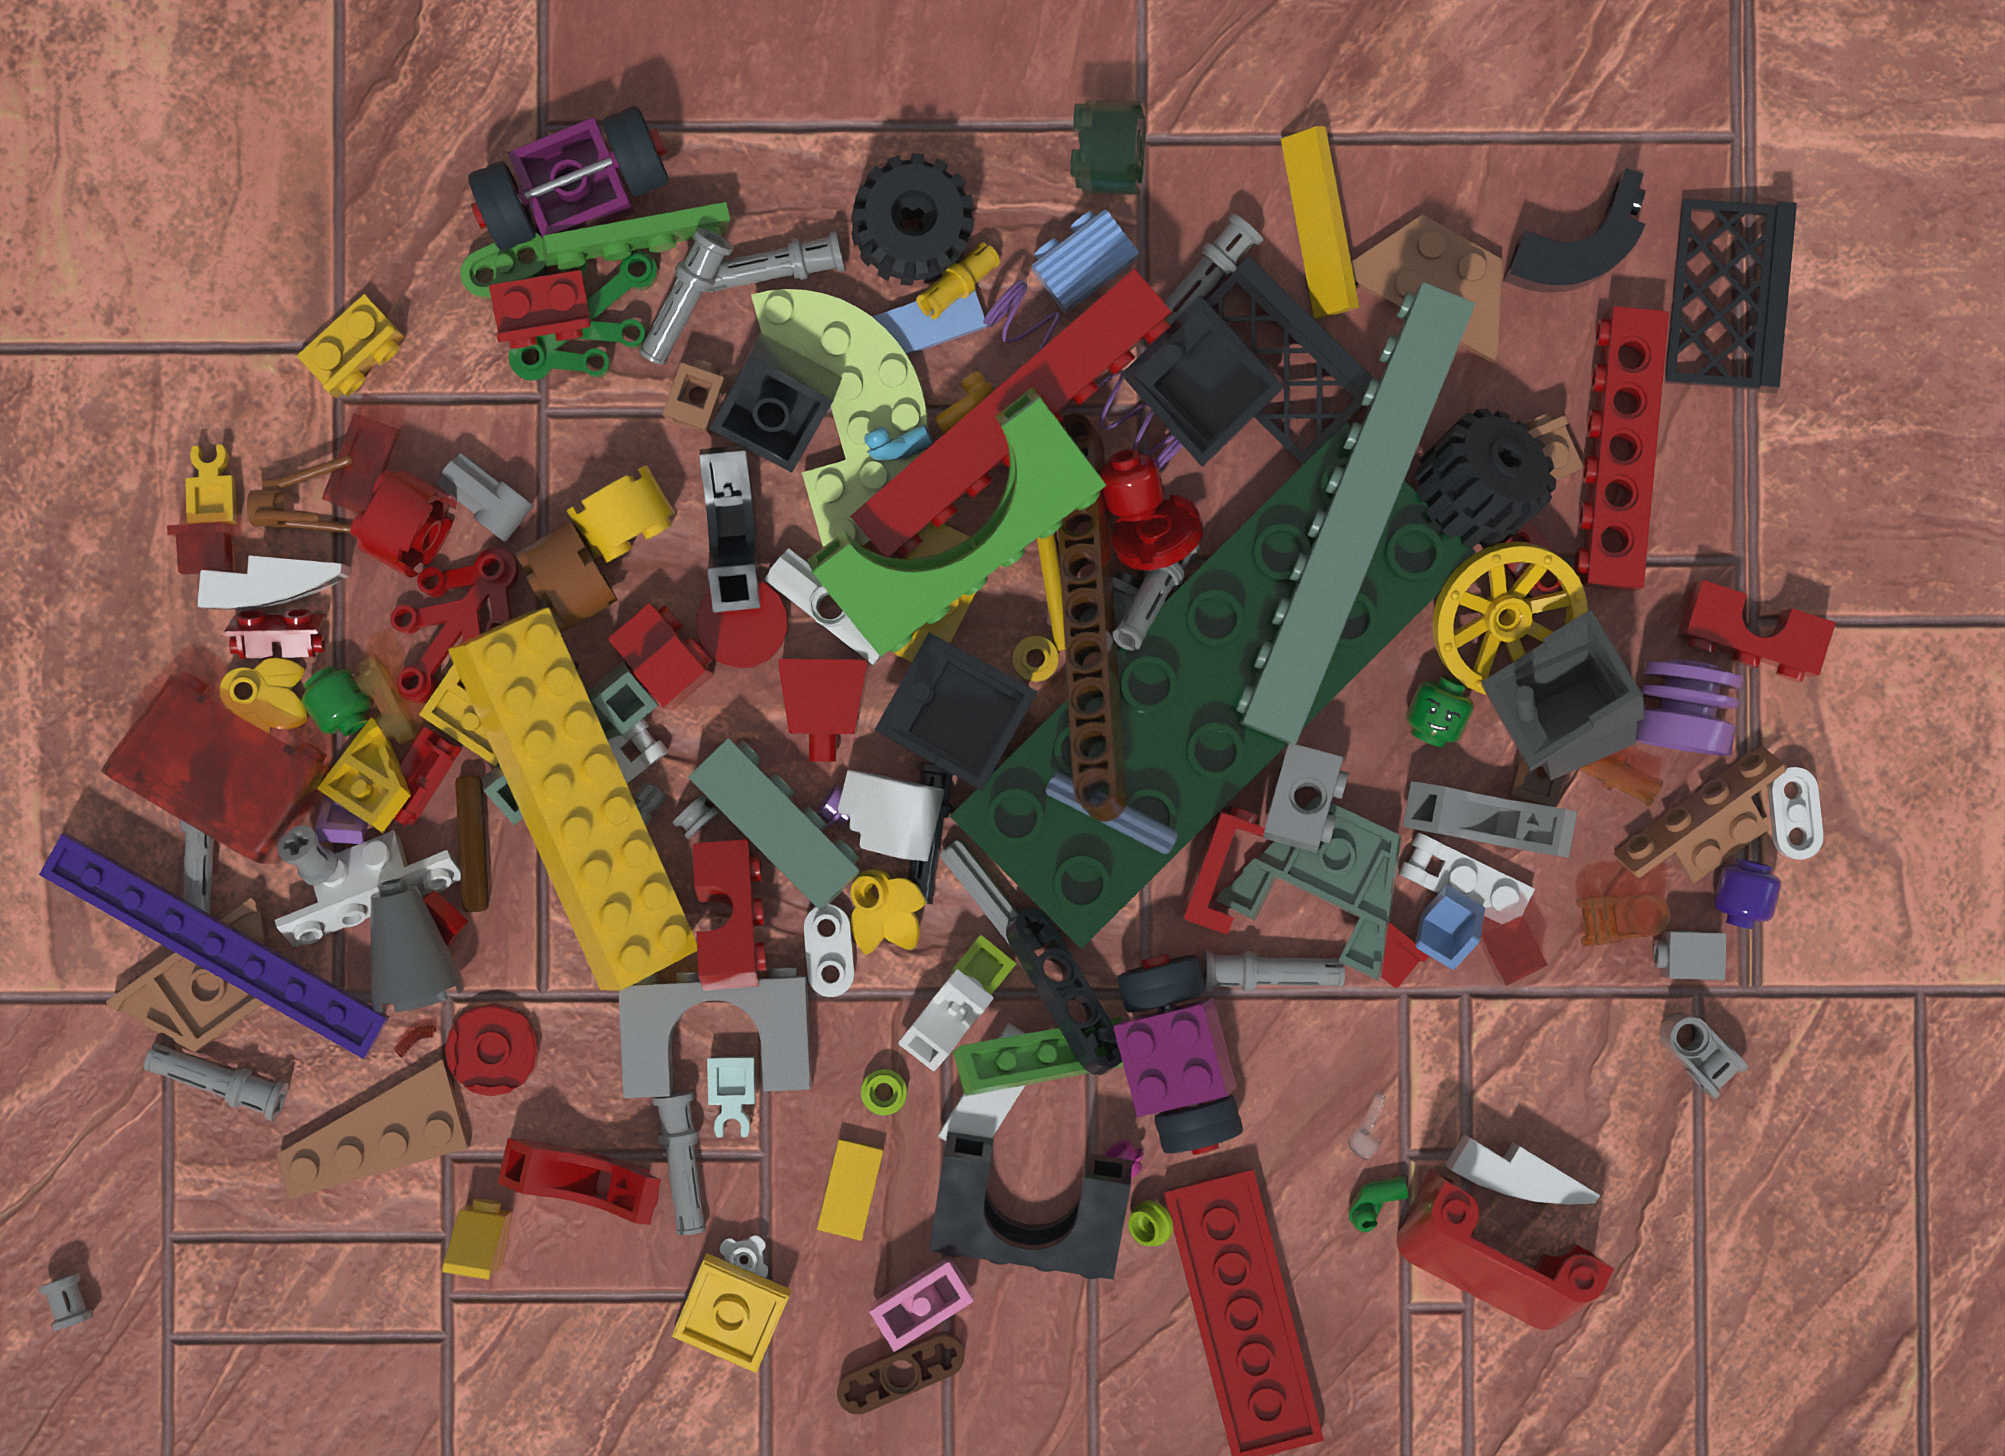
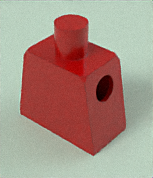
M778 659L789 733L809 734V762H836L837 735H856L869 662L867 660Z

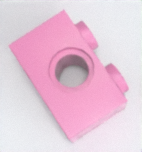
M946 1256L871 1303L869 1313L895 1352L974 1302V1292L952 1257Z

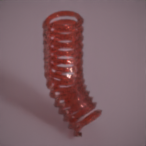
M419 1026V1028L411 1030V1033L408 1032V1035L403 1037L399 1045L394 1047L395 1052L403 1058V1055L408 1053L418 1040L432 1039L433 1029L436 1032L435 1026Z

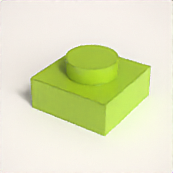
M980 935L950 973L953 974L958 969L964 975L979 981L984 990L992 995L1017 963L984 936Z

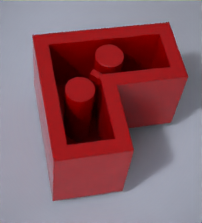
M649 602L612 634L608 641L634 669L633 674L665 709L674 710L714 675L708 668L713 659L696 640L690 637L685 641L677 631L683 625L666 605L658 610L655 605Z

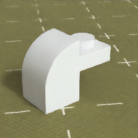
M956 969L916 1018L898 1044L934 1072L948 1057L966 1031L984 1012L994 997L984 990L979 981L964 975Z

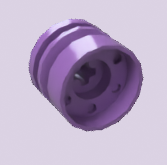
M1672 659V661L1645 662L1643 674L1663 679L1664 683L1663 686L1641 685V693L1661 701L1659 709H1644L1645 719L1637 722L1636 742L1688 752L1731 756L1736 726L1716 718L1717 709L1739 708L1740 700L1719 694L1720 688L1742 689L1744 677L1729 673L1717 665L1697 661Z

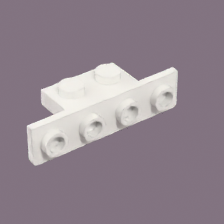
M393 830L363 842V844H358L336 853L338 865L335 872L325 882L313 885L318 902L276 919L275 924L277 929L293 947L312 944L321 939L322 936L344 927L359 925L369 918L370 896L379 891L378 884L392 879L405 878L406 884L417 885L423 896L434 890L436 892L445 890L451 884L460 881V866L448 850L407 865L401 840Z

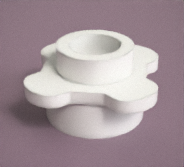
M753 1235L749 1239L738 1241L727 1238L720 1245V1253L725 1257L726 1262L764 1278L768 1274V1266L763 1262V1250L766 1244L760 1236ZM745 1255L748 1257L747 1264L740 1262L741 1256Z

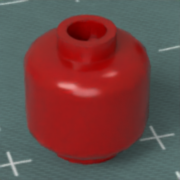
M1135 449L1118 451L1111 456V460L1100 470L1099 476L1106 484L1102 488L1106 506L1110 513L1121 517L1125 521L1135 522L1149 518L1156 512L1157 507L1164 499L1165 491L1158 464L1153 457L1147 454L1138 453Z

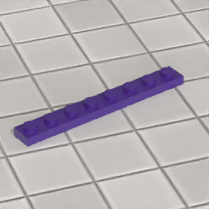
M68 833L60 835L39 873L45 879L362 1059L368 1057L390 1018L389 1015L374 1011L373 1007Z

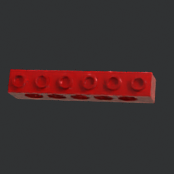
M1613 306L1605 313V318L1598 319L1595 342L1596 345L1602 346L1601 364L1595 363L1591 379V390L1598 392L1596 410H1590L1587 422V436L1594 437L1592 456L1586 455L1583 468V482L1589 483L1588 501L1581 502L1578 520L1579 529H1585L1584 547L1577 548L1574 562V572L1577 575H1581L1580 581L1584 587L1638 591L1644 588L1669 311ZM1627 346L1636 351L1639 360L1635 369L1626 368L1620 363L1618 359L1620 347ZM1617 392H1625L1632 397L1634 410L1631 415H1624L1615 408L1614 396ZM1612 438H1622L1628 443L1630 455L1626 461L1617 460L1611 455L1609 445ZM1609 483H1616L1624 489L1626 500L1622 507L1612 506L1607 501L1605 490ZM1605 529H1613L1620 535L1622 544L1617 553H1610L1603 548L1601 535Z

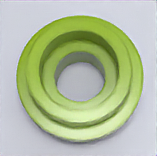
M878 1069L865 1078L861 1087V1098L866 1108L872 1113L882 1116L891 1115L900 1110L907 1098V1086L904 1079L897 1072L890 1069ZM886 1083L892 1087L893 1096L890 1099L881 1100L877 1097L875 1090L879 1084Z
M1145 1200L1133 1208L1128 1220V1228L1132 1237L1139 1244L1159 1246L1168 1241L1172 1236L1173 1222L1168 1211L1160 1203Z

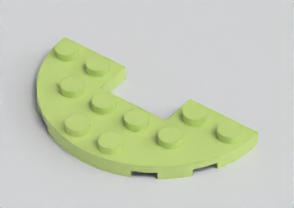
M796 289L770 290L751 294L762 334L842 377L834 401L831 404V409L846 460L802 472L823 547L844 531L863 547L871 540L850 516L925 451L923 450L902 460H875L867 453L870 449L865 443L864 437L866 433L879 427L887 429L890 439L924 424L929 429L927 406L918 374L899 342L885 327L863 310L842 299L824 293Z

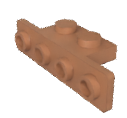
M1760 746L1754 751L1741 757L1736 764L1721 775L1705 783L1699 791L1681 804L1668 810L1663 817L1641 833L1632 836L1626 844L1614 852V855L1636 878H1640L1673 854L1685 876L1693 883H1696L1769 830L1751 797L1784 774L1787 770L1785 765L1765 747Z

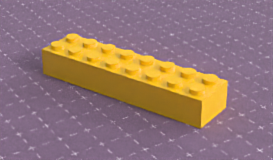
M549 607L525 613L449 648L450 656L600 990L622 991L696 952L697 942Z

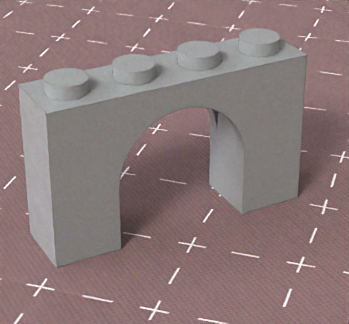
M796 967L769 968V977H759V986L703 991L698 971L676 973V981L658 982V974H652L619 991L623 1098L671 1096L675 1092L673 1035L676 1025L690 1007L712 1000L725 1001L736 1005L754 1021L761 1039L763 1092L809 1090L813 1086L808 975H797Z

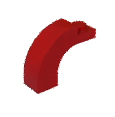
M508 1138L497 1183L521 1194L578 1202L605 1210L635 1224L651 1225L654 1208L658 1203V1190L661 1179L650 1175L649 1169L605 1155L550 1143Z

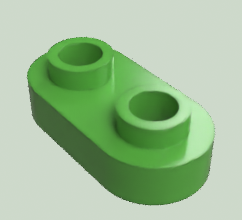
M535 233L536 237L534 239L518 244L506 251H500L496 244L492 243L471 253L466 257L461 266L460 276L463 285L474 296L490 299L489 284L540 276L547 269L542 250L543 238ZM528 248L535 250V259L531 263L524 264L520 261V254L523 250ZM486 268L492 269L494 272L493 280L487 284L480 283L479 273Z

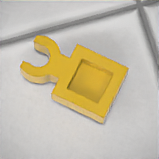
M217 444V457L211 463L203 462V452L199 446H192L190 459L198 470L199 477L185 478L186 520L190 527L237 524L236 480L232 475L222 476V472L229 463L228 451L222 444Z

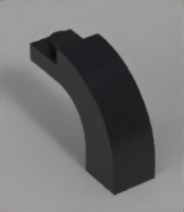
M1626 168L1617 177L1603 220L1598 230L1588 238L1575 242H1560L1525 230L1517 240L1503 281L1531 291L1556 293L1589 285L1611 271L1633 249L1646 225L1629 218V215L1636 216L1644 200L1646 190L1639 188L1644 174Z
M740 445L700 449L699 459L709 536L708 576L713 612L760 608L759 544L747 449Z

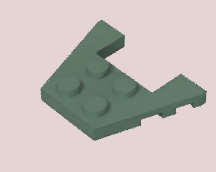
M1316 796L1304 810L1317 808L1321 803V798ZM1331 803L1328 814L1337 818L1330 843L1320 841L1318 852L1314 853L1274 841L1257 859L1254 858L1243 869L1244 872L1228 888L1225 887L1218 894L1215 901L1255 921L1276 879H1280L1357 916L1359 920L1339 961L1379 981L1384 963L1401 837L1391 830Z

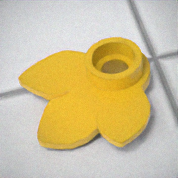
M268 658L259 663L254 669L239 667L230 670L224 675L219 686L220 698L223 704L233 711L234 729L243 740L262 747L268 739L270 727L292 729L307 722V714L302 702L291 691L305 672L302 666L287 659ZM240 682H247L252 687V694L247 699H239L234 694V688Z
M869 869L861 872L855 878L850 891L852 902L855 905V909L850 917L851 932L860 950L865 955L872 953L884 937L904 949H915L919 940L920 926L914 912L926 904V899L920 888L906 878L891 879L887 873L879 869ZM873 884L876 885L879 891V899L875 898L872 893Z

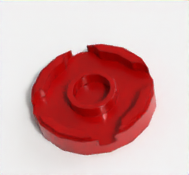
M1170 495L1171 500H1163L1157 507L1156 512L1147 519L1130 522L1118 517L1114 523L1115 532L1113 535L1111 534V543L1121 563L1132 569L1150 571L1168 567L1188 556L1197 547L1203 536V521L1193 502L1179 495Z
M762 581L760 608L713 612L711 591H709L702 598L696 615L697 635L704 650L717 662L736 669L755 668L771 660L782 647L788 632L787 610L780 596Z
M497 1003L476 1006L460 1016L448 1033L445 1047L448 1068L453 1076L472 1093L490 1097L510 1093L524 1084L536 1068L540 1051L537 1032L529 1019L515 1008Z

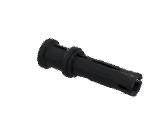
M917 762L916 769L921 772L919 784L944 789L928 861L910 860L908 879L914 882L922 891L926 904H933L944 818H949V814L952 813L953 806L948 804L952 776L955 775L933 763Z

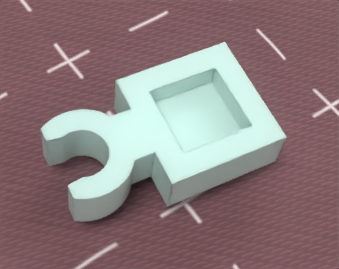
M755 1056L708 1057V1105H722V1112L714 1123L715 1134L717 1137H723L725 1121L736 1119L741 1125V1137H747L750 1132L751 1122L748 1115L743 1111V1104L756 1103Z

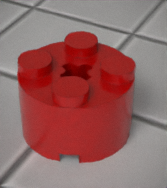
M385 470L379 475L374 484L373 494L375 495L367 510L360 511L354 518L350 534L357 538V546L361 552L406 577L414 578L419 573L413 569L419 563L428 566L445 543L453 521L446 517L448 506L456 509V499L454 496L406 470H399L395 473Z

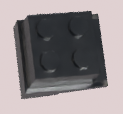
M1202 295L1121 374L1202 467L1287 386V383L1219 315Z
M929 632L874 730L983 791L1038 691Z

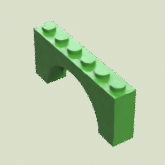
M1033 388L1029 389L995 415L1008 444V480L995 511L988 521L969 539L938 555L919 559H895L881 556L865 549L844 531L807 559L811 572L880 657L889 650L893 653L905 647L913 638L912 633L926 622L933 624L943 618L950 610L952 602L963 594L969 596L980 590L986 584L989 574L1001 565L1008 567L1018 561L1025 553L1024 548L1038 537L1044 539L1052 535L1061 527L1063 523L1061 519L1076 508L1077 510H1083L1093 504L1100 496L1099 491L1106 486Z

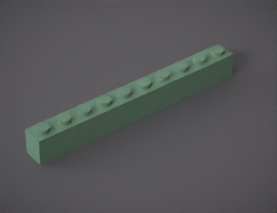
M1425 282L1421 283L1416 293L1407 291L1397 314L1398 318L1404 320L1398 337L1391 334L1388 336L1379 361L1386 363L1380 381L1374 378L1370 380L1361 402L1362 405L1369 407L1362 424L1353 422L1343 448L1351 451L1344 468L1335 466L1325 492L1333 494L1326 512L1320 509L1317 510L1308 531V536L1315 538L1308 555L1299 554L1292 570L1290 579L1296 581L1297 584L1291 599L1282 597L1274 614L1272 623L1279 625L1273 643L1264 640L1256 658L1254 667L1261 669L1255 687L1246 684L1238 702L1236 711L1243 713L1240 724L1291 745L1297 743L1476 303Z

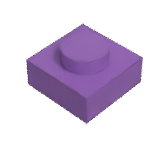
M324 796L315 826L318 841L363 844L368 823L327 796Z

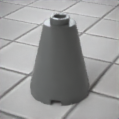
M405 878L392 879L378 884L379 891L370 896L371 1003L373 1010L378 1013H384L382 1004L392 1003L395 1012L408 1011L447 1000L446 990L454 986L457 993H461L465 988L464 979L417 885L406 884Z

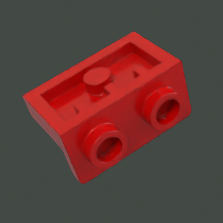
M582 269L489 284L497 326L498 343L509 341L510 349L537 345L536 336L554 333L556 341L583 337L582 329L591 327L592 323Z

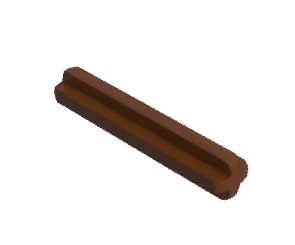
M460 776L456 778L455 787L462 909L465 912H483L488 909L489 901L482 779L479 776Z

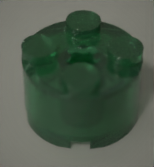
M1086 100L1085 104H1075L1074 131L1079 132L1080 149H1072L1070 170L1071 177H1075L1077 189H1082V192L1085 194L1140 195L1141 191L1138 183L1142 184L1146 144V132L1138 130L1139 119H1145L1143 101Z

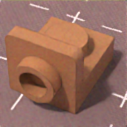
M1549 412L1525 423V425L1529 427L1528 433L1534 439L1539 437L1546 446L1542 451L1545 456L1552 458L1555 469L1550 474L1557 481L1582 470L1584 466L1566 429V425L1569 424L1566 415L1554 420Z

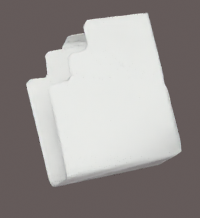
M848 770L838 811L841 814L849 815V827L852 831L860 832L859 845L862 849L902 859L928 861L944 789L875 773Z

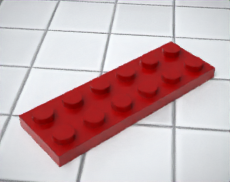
M1253 1167L1164 1190L1168 1212L1173 1222V1231L1231 1455L1268 1456L1324 1441Z

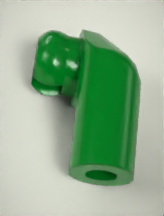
M1404 1176L1369 1182L1360 1187L1349 1207V1220L1355 1229L1363 1233L1372 1231L1378 1224L1376 1218L1384 1203L1408 1199V1190Z

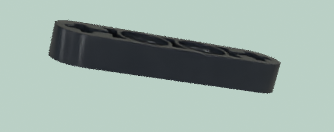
M1037 908L1023 909L1008 922L1006 927V937L1011 948L1081 1066L1094 1075L1108 1073L1122 1062L1113 1024L1050 918ZM1032 926L1035 929L1036 934L1026 936V934L1023 932V928H1029ZM1045 945L1047 950L1037 957L1034 951L1041 949ZM1045 961H1053L1059 965L1063 973L1061 982L1048 978L1044 971ZM1070 1000L1079 1002L1085 1008V1022H1078L1069 1015L1067 1004ZM1093 1026L1096 1031L1084 1037L1083 1032ZM1103 1046L1108 1054L1098 1057L1094 1049Z

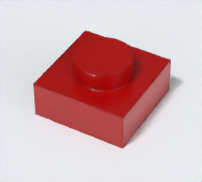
M434 890L424 901L449 948L469 921L458 912L453 904L447 902Z

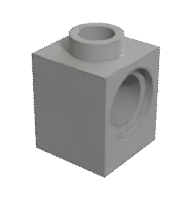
M1661 930V940H1655L1654 942L1655 968H1660V976L1669 979L1725 980L1726 933Z

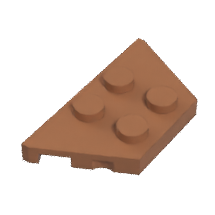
M1422 214L1351 261L1355 285L1398 310L1407 291L1416 293L1417 288L1422 282L1476 303L1459 345L1491 363L1496 359L1499 343L1503 259Z
M251 897L221 919V921L266 946L260 902L256 897ZM176 952L106 1001L110 1008L122 1011L143 1022L142 1025L157 1033H164L170 1036L176 1043L193 1052L201 1050L265 1004Z

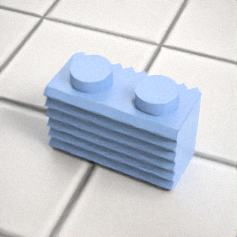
M1106 209L1097 216L1092 210L1085 213L1070 226L1074 232L1071 236L1060 244L1054 238L1034 253L1037 261L1032 264V272L1064 314L1070 312L1138 259L1139 252Z

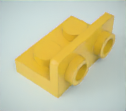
M363 294L306 346L297 357L322 383V387L330 395L339 398L344 394L347 397L366 381L364 374L376 363L383 365L400 350V346L397 343L405 336L370 298Z

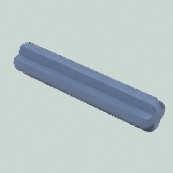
M1056 771L1046 787L1047 795L1090 816L1075 798L1073 778L1060 771ZM1096 790L1092 795L1091 803H1101L1107 798V795ZM1127 805L1119 817L1108 822H1102L1163 854H1168L1171 851L1178 836L1176 830Z

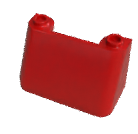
M1431 1168L1408 1210L1396 1237L1399 1252L1411 1264L1541 1330L1554 1329L1597 1299L1604 1291L1615 1270L1595 1253L1576 1243H1573L1569 1252L1560 1256H1550L1542 1253L1533 1270L1471 1238L1470 1236L1479 1218V1209L1475 1199L1465 1190L1453 1185L1452 1179Z

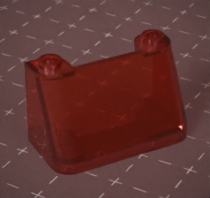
M185 671L182 672L180 677L170 675L110 754L101 771L112 780L242 856L260 864L279 863L281 858L278 854V844L281 838L290 829L302 825L321 793L317 789L333 768V766L324 762L327 754L305 741H302L300 747L287 744L211 700L210 695L204 692L208 684Z

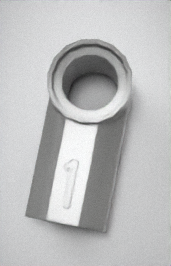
M459 453L447 464L436 482L438 486L475 514L473 518L504 542L508 540L534 507L533 504L502 480L500 483L497 482L483 468L462 453Z

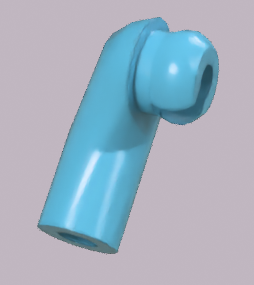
M925 424L893 439H890L888 431L884 427L874 429L866 433L864 441L870 449L867 453L875 460H902L929 448L933 444Z

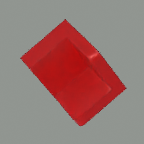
M1389 922L1381 978L1392 987L1398 988L1420 961L1425 962L1429 955L1417 949L1415 943Z

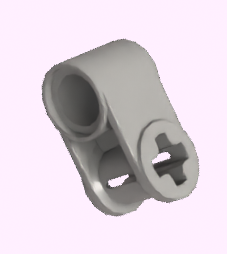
M1679 1012L1671 1014L1661 1024L1659 1033L1663 1045L1682 1064L1693 1081L1712 1099L1716 1100L1720 1096L1719 1089L1738 1071L1744 1073L1749 1068L1745 1061L1701 1019ZM1691 1023L1695 1032L1694 1039L1689 1045L1680 1047L1676 1039L1677 1032L1683 1025Z

